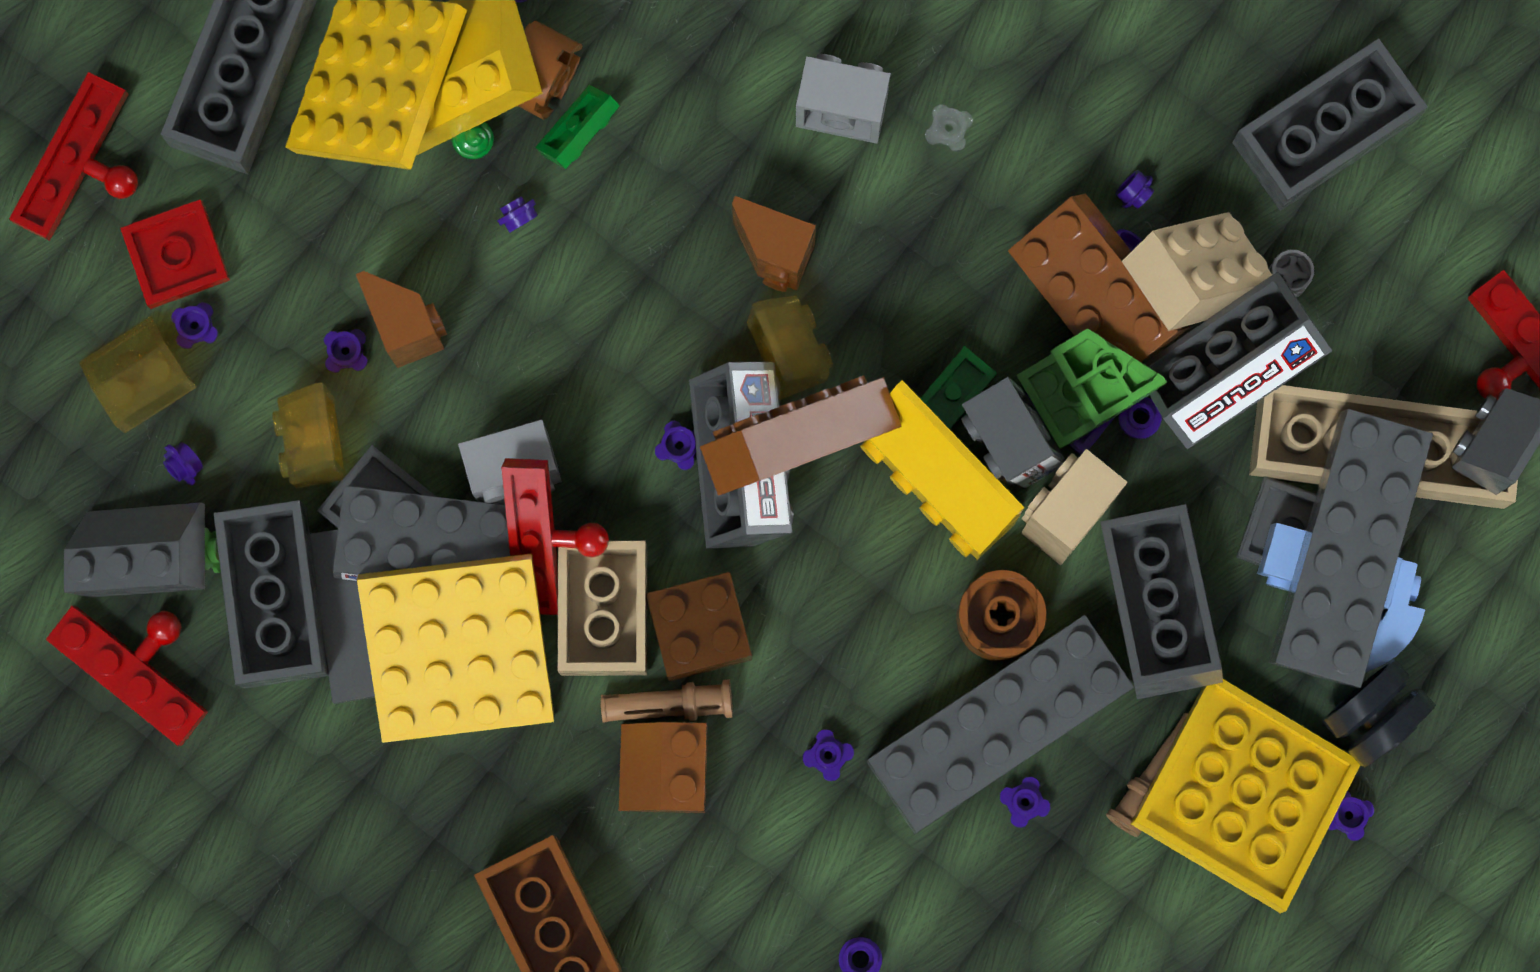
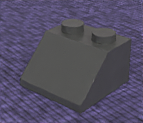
M1508 388L1502 390L1496 397L1489 394L1475 414L1477 418L1481 419L1473 433L1466 430L1453 449V453L1458 455V458L1452 468L1495 495L1516 483L1540 444V399Z

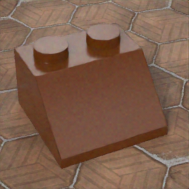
M735 196L732 202L733 224L757 276L764 278L763 284L772 289L786 292L789 287L798 290L815 245L816 225Z
M362 271L356 274L385 349L397 368L444 350L440 337L447 335V332L434 303L426 305L419 293L368 272Z
M655 722L621 724L619 811L705 813L707 723Z

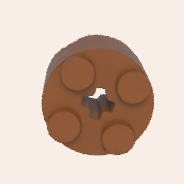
M533 21L526 26L524 32L543 94L518 105V107L545 120L554 111V109L548 107V104L553 97L560 100L563 98L575 75L581 57L575 55L574 52L582 50V44L538 21Z
M1009 570L991 571L977 578L964 592L957 609V628L967 648L976 655L991 661L1012 660L1026 653L1040 637L1046 622L1045 601L1039 590L1021 574ZM997 606H1003L1004 613L1012 615V618L1008 619L1004 626H998V621L990 618V614L996 611Z

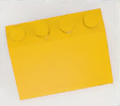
M515 0L447 1L457 3L465 8L467 12L416 156L543 94Z
M902 380L890 393L902 427L868 439L860 447L873 462L879 464L883 461L894 472L890 479L904 494L908 495L912 491L923 503L919 509L935 526L942 523L953 534L949 540L963 556L967 557L971 553L978 560L1015 525L1024 506Z

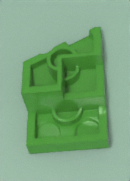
M1088 328L1050 350L1052 354L1017 374L1022 386L1060 449L1065 448L1167 383L1162 375Z

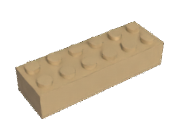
M1282 385L1257 402L1249 471L1251 476H1266L1274 479L1320 484L1339 414L1342 411L1351 409L1433 433L1415 497L1505 509L1516 502L1518 480L1507 489L1495 495L1452 468L1458 458V455L1453 453V449L1466 430L1473 433L1481 419L1475 416L1477 412L1475 410Z

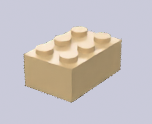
M1230 212L1153 230L1122 260V263L1168 331L1208 320L1272 276L1266 260L1256 252L1245 236L1242 225L1232 217Z
M1087 449L1079 458L1072 453L1055 473L1056 475L1053 477L1052 482L1048 485L1052 491L1050 492L1047 488L1043 487L1029 504L1028 509L1021 518L1027 523L1021 534L1059 565L1064 563L1127 484L1125 479Z
M609 541L606 551L602 555L593 558L583 556L576 548L558 547V672L561 676L647 675L646 541Z

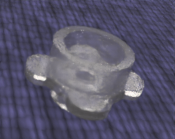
M943 104L936 106L932 111L934 118L932 126L925 133L926 140L932 145L937 143L947 145L952 151L962 150L966 144L964 139L966 129L972 125L971 115L966 111L960 112ZM948 124L953 127V130L950 132L945 130V126Z

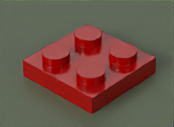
M200 199L120 228L146 304L150 309L230 281L206 209Z

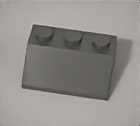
M189 503L86 512L64 549V593L86 597H104L205 589V504Z

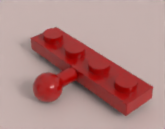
M90 72L87 73L9 218L13 224L50 241L86 174L103 182L106 191L115 198L125 199L135 193L138 187V177L130 167L117 165L111 168L94 160L129 95L125 89Z
M1503 270L1467 298L1515 357L1502 368H1488L1479 375L1477 390L1484 399L1489 394L1496 397L1505 388L1511 389V382L1525 371L1540 388V314L1505 270Z
M505 458L501 470L510 556L532 554L540 614L558 615V560L556 547L576 548L583 556L590 558L598 557L606 551L609 545L608 533L603 526L597 523L584 524L577 531L555 530L548 460Z
M71 606L45 640L177 746H182L208 711L148 664L162 645L172 644L179 638L181 634L179 618L168 611H160L152 615L147 623V637L136 651L133 652L79 607Z

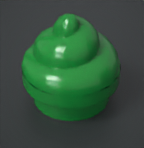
M484 122L451 138L454 150L460 156L475 160L489 153L493 146L494 135L490 125Z

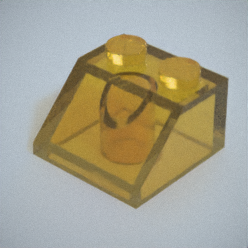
M797 295L761 300L753 303L747 324L763 362L775 363V373L780 382L779 400L826 382L830 374L828 368L832 367L833 363L824 343L818 345L812 329L816 328V322L810 307L807 304L801 306Z
M152 317L147 318L79 362L96 397L114 425L124 433H127L197 388Z
M321 382L311 384L277 398L279 410L273 411L272 417L276 436H283L285 452L279 453L282 477H289L290 483L295 488L342 481L346 473L334 396Z

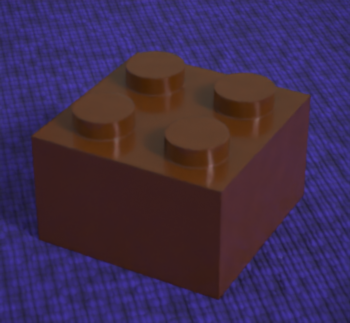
M730 572L646 593L669 682L752 660Z

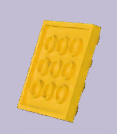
M338 0L334 6L324 40L320 45L319 54L310 79L306 84L305 93L291 126V132L285 148L296 154L411 170L467 10L457 3L428 0Z
M532 554L358 574L357 585L382 743L554 722V710Z
M1223 679V683L1202 687L1130 824L1277 912L1283 913L1287 911L1360 764L1352 755Z

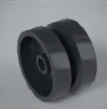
M1395 659L1362 683L1361 688H1356L1322 721L1336 738L1346 737L1361 725L1364 729L1352 740L1348 750L1362 768L1367 767L1384 753L1390 752L1417 729V725L1436 706L1422 689H1413L1397 701L1393 699L1406 686L1409 679V674Z

